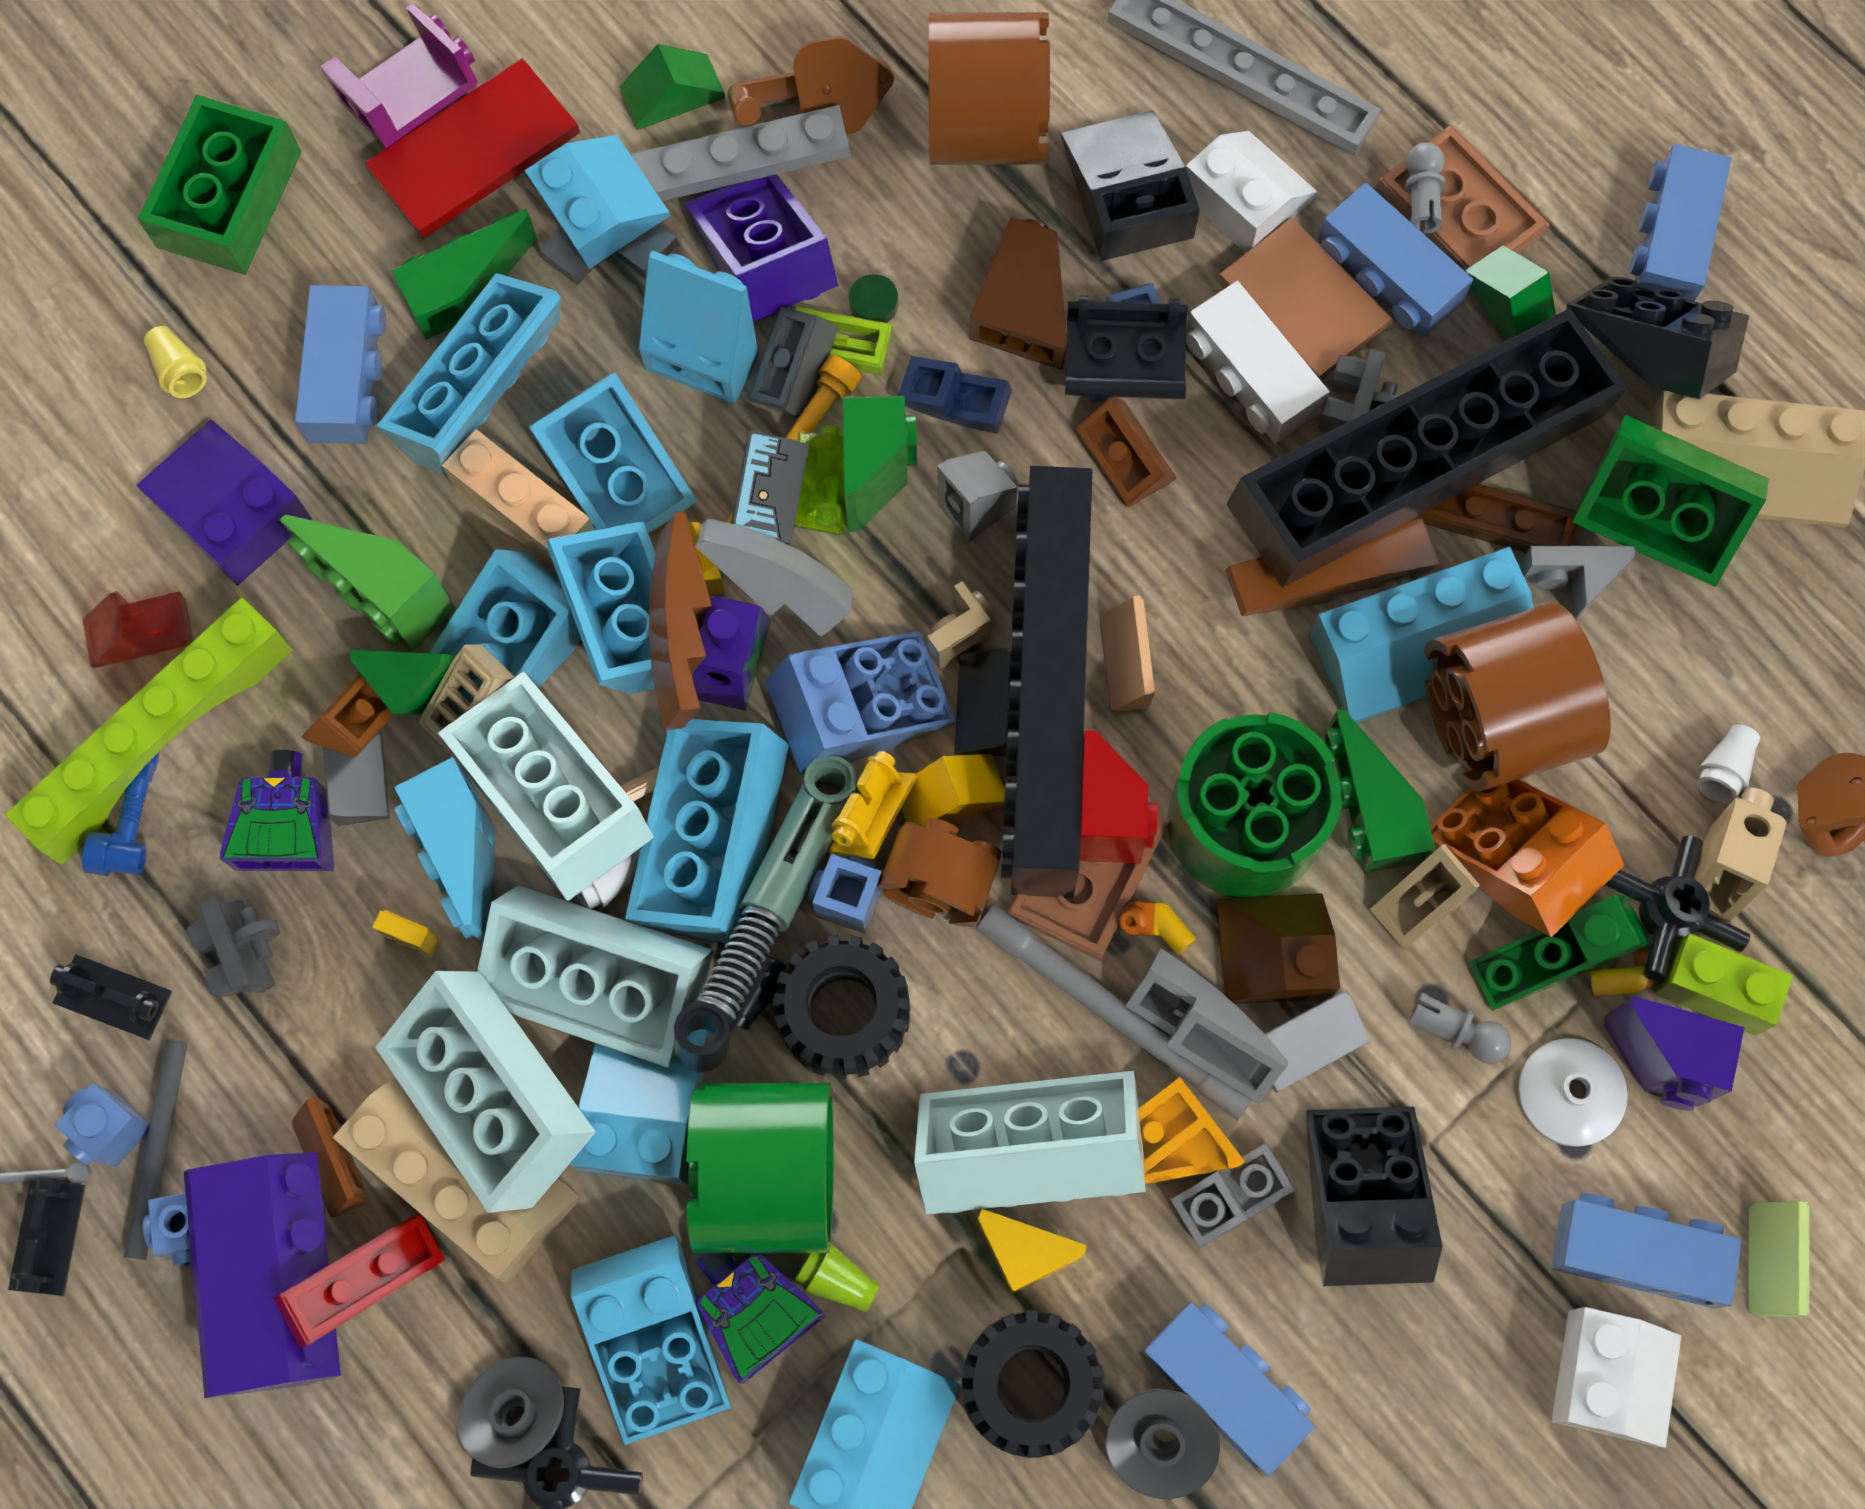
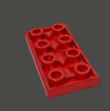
M521 58L366 161L365 165L368 172L420 237L424 239L580 134V130L576 121L527 62Z

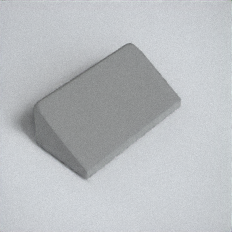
M1347 990L1265 1034L1288 1061L1286 1069L1275 1082L1273 1088L1278 1093L1370 1042Z

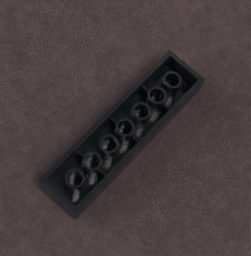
M1569 308L1242 476L1226 505L1283 588L1599 420L1609 412L1628 387Z
M1030 465L1029 484H1019L1008 706V727L1018 729H1008L1005 777L1016 778L1015 780H1006L1003 827H1013V832L1003 831L1001 878H1011V895L1023 894L1026 896H1063L1065 898H1074L1079 874L1093 468Z

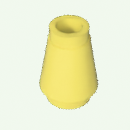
M158 326L147 332L144 337V344L147 347L161 389L176 398H188L201 391L207 381L205 374L206 365L203 360L183 343L170 328Z

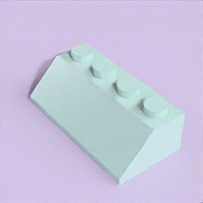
M518 885L491 902L477 972L482 973L510 1014L669 1068L676 1057L674 1049V1024L676 1017L684 1008L691 1005L693 1001H697L699 994L704 992L703 987L706 984L713 950Z
M1134 1071L920 1094L914 1164L926 1215L959 1213L966 1210L995 1207L1009 1208L1024 1204L1053 1201L1066 1202L1073 1199L1123 1196L1131 1193L1146 1192L1144 1153Z

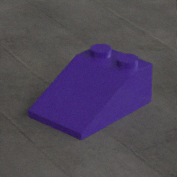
M777 174L725 186L684 203L686 211L717 271L733 275L747 287L753 322L773 316L780 311L781 307L787 308L801 301L816 298L821 293L839 286L827 237Z
M212 419L136 485L237 586L291 537L280 521L285 514L312 520V517L298 497L259 459Z

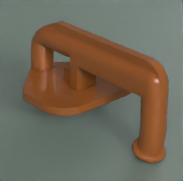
M838 36L804 44L794 57V72L732 84L728 89V99L735 120L743 126H751L756 123L761 114L759 105L761 103L798 97L801 114L840 105L846 134L858 132L864 126L893 85L894 76L890 67L884 61L875 59L849 39Z
M1839 753L1830 756L1801 779L1797 786L1800 828L1813 852L1824 857L1838 856L1853 851L1865 840V756L1856 753Z

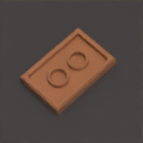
M1452 125L1429 141L1437 145L1444 154L1445 163L1440 175L1444 177L1446 186L1444 191L1441 192L1442 227L1438 231L1424 235L1464 271L1503 245L1520 254L1547 232L1550 224ZM1405 159L1381 177L1376 188L1410 221L1411 195L1406 190V181L1411 175L1407 171ZM1423 220L1420 221V231H1421L1422 233H1423Z
M1293 217L1219 274L1218 282L1224 289L1237 280L1320 380L1335 370L1340 355L1352 356L1385 330L1392 320L1379 304Z
M1158 815L1157 835H1154L1153 848H1144L1141 864L1079 861V874L1074 898L1018 894L1014 895L1006 913L1020 923L1101 962L1119 926V914L1130 903L1167 828L1169 820Z

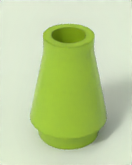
M832 1243L829 1253H807L794 1278L795 1281L805 1286L803 1292L854 1307L863 1313L871 1305L880 1287L879 1282L870 1278Z

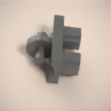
M1371 349L1367 360L1351 356H1339L1330 386L1356 393L1354 402L1349 403L1328 397L1318 428L1330 432L1397 397L1398 386L1393 382H1384L1381 392H1374L1385 352Z
M211 897L199 904L202 916L186 930L192 946L198 952L211 953L216 950L220 963L207 970L204 977L210 994L213 996L229 997L241 992L263 993L275 986L266 960L273 956L268 942L280 933L277 921L274 919L259 921L255 908H245L243 901L240 900L219 902L217 898Z

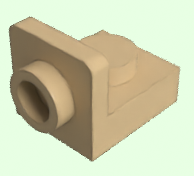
M963 581L953 586L954 604L962 615L957 617L956 614H951L944 617L931 629L932 634L927 636L928 652L939 669L959 658L960 654L967 653L991 637L990 618L993 616L992 609L978 590L971 593Z

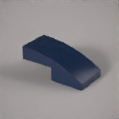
M911 356L898 396H905V406L920 413L964 427L998 434L1012 389L1006 380L962 373L957 363Z

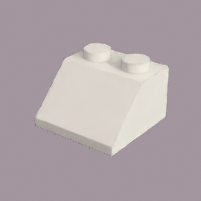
M1250 131L1218 136L1186 165V170L1200 208L1199 212L1244 253H1247L1291 217L1294 218L1318 194L1310 184Z
M1583 1307L1568 1310L1551 1422L1666 1448L1681 1335L1640 1319Z

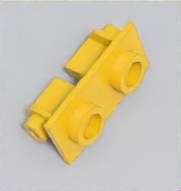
M879 751L875 756L868 757L865 762V769L856 784L860 794L851 793L839 817L835 818L831 825L834 831L832 834L834 842L829 849L830 854L874 859L913 787L917 775L915 773L897 772L894 768L895 759L886 752Z

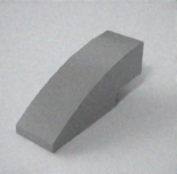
M707 519L701 524L696 548L770 616L786 604L822 637L851 613L853 589L828 568L802 551L771 536L739 525L713 519Z
M1159 949L1135 985L1125 1007L1170 1034L1171 1036L1166 1047L1260 1104L1286 1069L1287 1059L1259 1027L1222 992L1190 967L1163 949Z

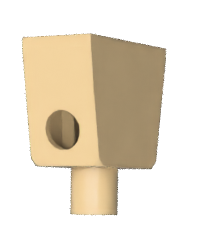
M1745 788L1741 793L1740 799L1735 798L1712 823L1704 839L1694 879L1704 887L1708 894L1710 902L1708 913L1728 922L1768 886L1787 822L1785 819L1771 812L1774 798L1762 789Z

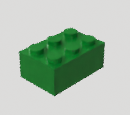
M196 94L138 217V221L156 248L246 275L302 152L287 122Z
M1624 415L1579 500L1572 522L1623 546H1634V551L1716 587L1766 502L1769 478Z

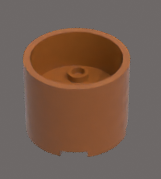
M929 12L930 165H1047L1048 143H1039V137H1044L1048 133L1050 118L1049 40H1040V36H1046L1047 28H1049L1048 12Z
M1550 602L1431 639L1426 643L1424 654L1427 660L1432 659L1433 664L1431 679L1424 681L1431 715L1446 754L1454 753L1455 757L1463 763L1467 772L1462 773L1463 782L1472 790L1480 792L1600 754L1606 749L1610 738L1611 721L1603 676L1584 631L1573 615L1562 605Z

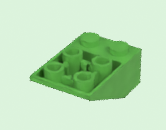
M286 514L280 519L291 535L286 543L301 558L299 561L321 582L326 579L336 589L335 593L355 613L361 610L372 621L371 626L391 645L400 640L410 650L414 651L456 609L435 573L397 540Z

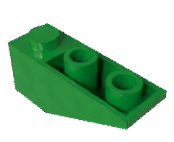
M527 209L515 214L502 215L485 228L471 234L458 235L451 239L447 245L426 255L412 256L401 266L391 270L425 340L453 328L496 273L507 276L536 241L537 236Z
M1345 709L1337 710L1329 724V729L1324 730V741L1334 758L1337 759L1341 775L1339 780L1341 800H1343L1342 809L1349 808L1353 828L1348 829V842L1353 858H1361L1364 873L1422 863L1435 851L1422 797Z
M1614 894L1578 911L1552 937L1537 930L1470 961L1469 964L1491 1010L1494 1011L1606 965L1651 943L1628 897Z

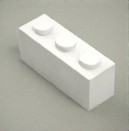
M1238 280L1190 311L1186 328V342L1190 350L1197 358L1201 360L1205 358L1216 371V379L1224 392L1229 396L1235 395L1246 408L1247 418L1255 430L1261 434L1266 433L1274 444H1277L1322 413L1330 391Z

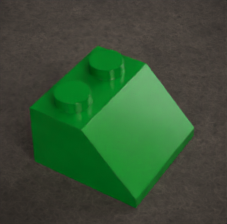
M905 396L843 398L844 497L849 532H859L908 484L907 466H917L916 415H906Z

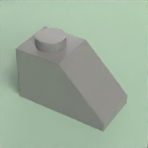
M986 451L948 459L937 466L938 506L969 542L1016 507L1018 485L1016 476L1006 463L1001 460L996 463Z

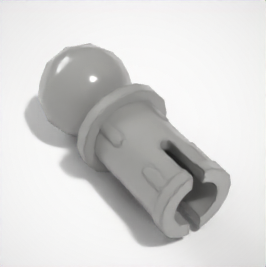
M1431 142L1419 143L1408 152L1405 163L1407 171L1411 175L1406 181V190L1411 195L1410 222L1420 230V221L1423 220V234L1438 231L1443 224L1441 217V192L1445 189L1446 181L1440 173L1443 171L1445 158L1442 150Z
M1423 992L1419 995L1411 1011L1414 1013L1409 1016V1025H1415L1451 1042V1048L1457 1050L1462 1042L1468 1044L1472 1055L1483 1063L1493 1064L1507 1057L1511 1049V1037L1507 1029L1501 1024L1487 1021L1476 1025L1471 1022L1474 1011L1468 1009L1464 1013L1427 996Z

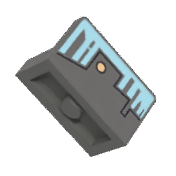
M752 431L747 435L731 524L771 536L787 545L791 544L809 448L808 443Z

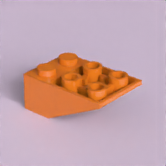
M1519 779L1480 792L1469 788L1430 825L1435 851L1445 844L1480 884L1479 887L1514 917L1550 937L1624 866L1605 822Z

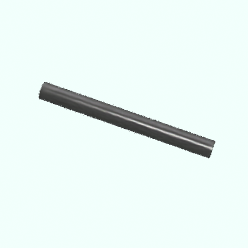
M165 1041L124 1253L125 1258L147 1259L149 1247L144 1239L143 1220L146 1215H149L148 1200L158 1198L187 1050L188 1043Z

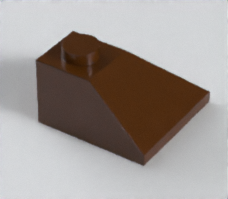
M1322 893L1217 898L1216 907L1223 993L1234 1004L1327 1000L1332 998L1340 989L1336 936Z

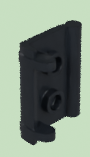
M1079 295L1078 301H1068L1065 395L1185 400L1186 318L1188 305L1180 304L1179 298H1169L1168 304L1089 301V295Z

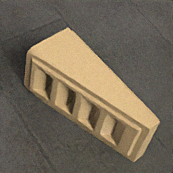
M464 645L450 664L418 723L453 757L438 734L444 728L437 722L442 715L450 723L459 718L449 707L452 701L466 713L515 678V676L483 645ZM473 674L483 682L480 688L470 679ZM462 688L474 697L472 703L460 693Z

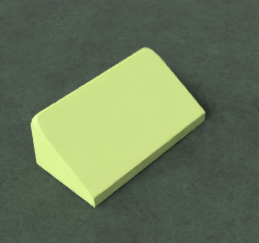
M1807 1202L1755 1203L1750 1205L1748 1209V1311L1752 1315L1790 1319L1804 1317L1809 1314V1205H1807Z

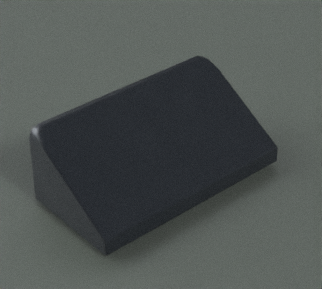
M999 648L960 654L954 754H992V756L1006 757L1011 649Z

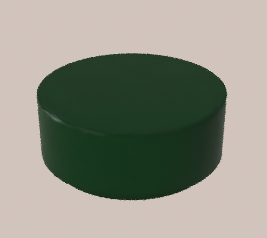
M869 274L859 278L854 282L849 292L851 313L857 318L884 323L889 322L898 310L896 286L890 279L878 274Z

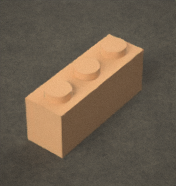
M477 429L442 464L446 475L457 492L553 568L555 567L546 545L548 539L594 531L592 522L587 515Z

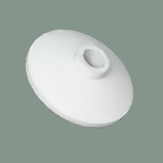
M1566 1038L1554 1040L1537 1049L1525 1062L1518 1082L1519 1102L1526 1119L1538 1133L1560 1145L1580 1147L1601 1141L1617 1128L1623 1119L1627 1107V1085L1616 1061L1599 1046L1581 1039ZM1572 1080H1578L1585 1085L1586 1095L1583 1099H1577L1570 1093L1569 1084Z

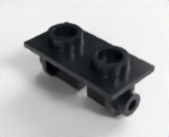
M75 954L72 962L67 966L57 965L50 977V984L56 986L57 994L52 1002L53 1004L149 1041L173 992Z
M30 1179L8 1290L64 1296L86 1185L61 1183V1181L47 1179Z

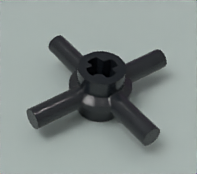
M1687 835L1682 838L1671 876L1661 877L1649 884L1620 869L1605 884V886L1640 903L1638 911L1640 921L1643 927L1654 936L1643 972L1644 976L1652 981L1661 982L1665 980L1676 939H1682L1689 933L1694 934L1698 931L1738 952H1742L1750 941V933L1708 913L1710 906L1708 894L1704 887L1694 879L1703 847V841L1695 836Z
M562 1386L564 1409L558 1429L549 1443L533 1458L508 1468L488 1467L472 1458L471 1477L523 1482L526 1493L541 1509H565L571 1507L585 1495L587 1490L640 1495L643 1483V1472L591 1466L584 1450L573 1443L581 1388ZM558 1458L562 1459L561 1468L569 1469V1479L567 1482L558 1483L556 1490H553L554 1480L545 1479V1470L547 1467L556 1466Z

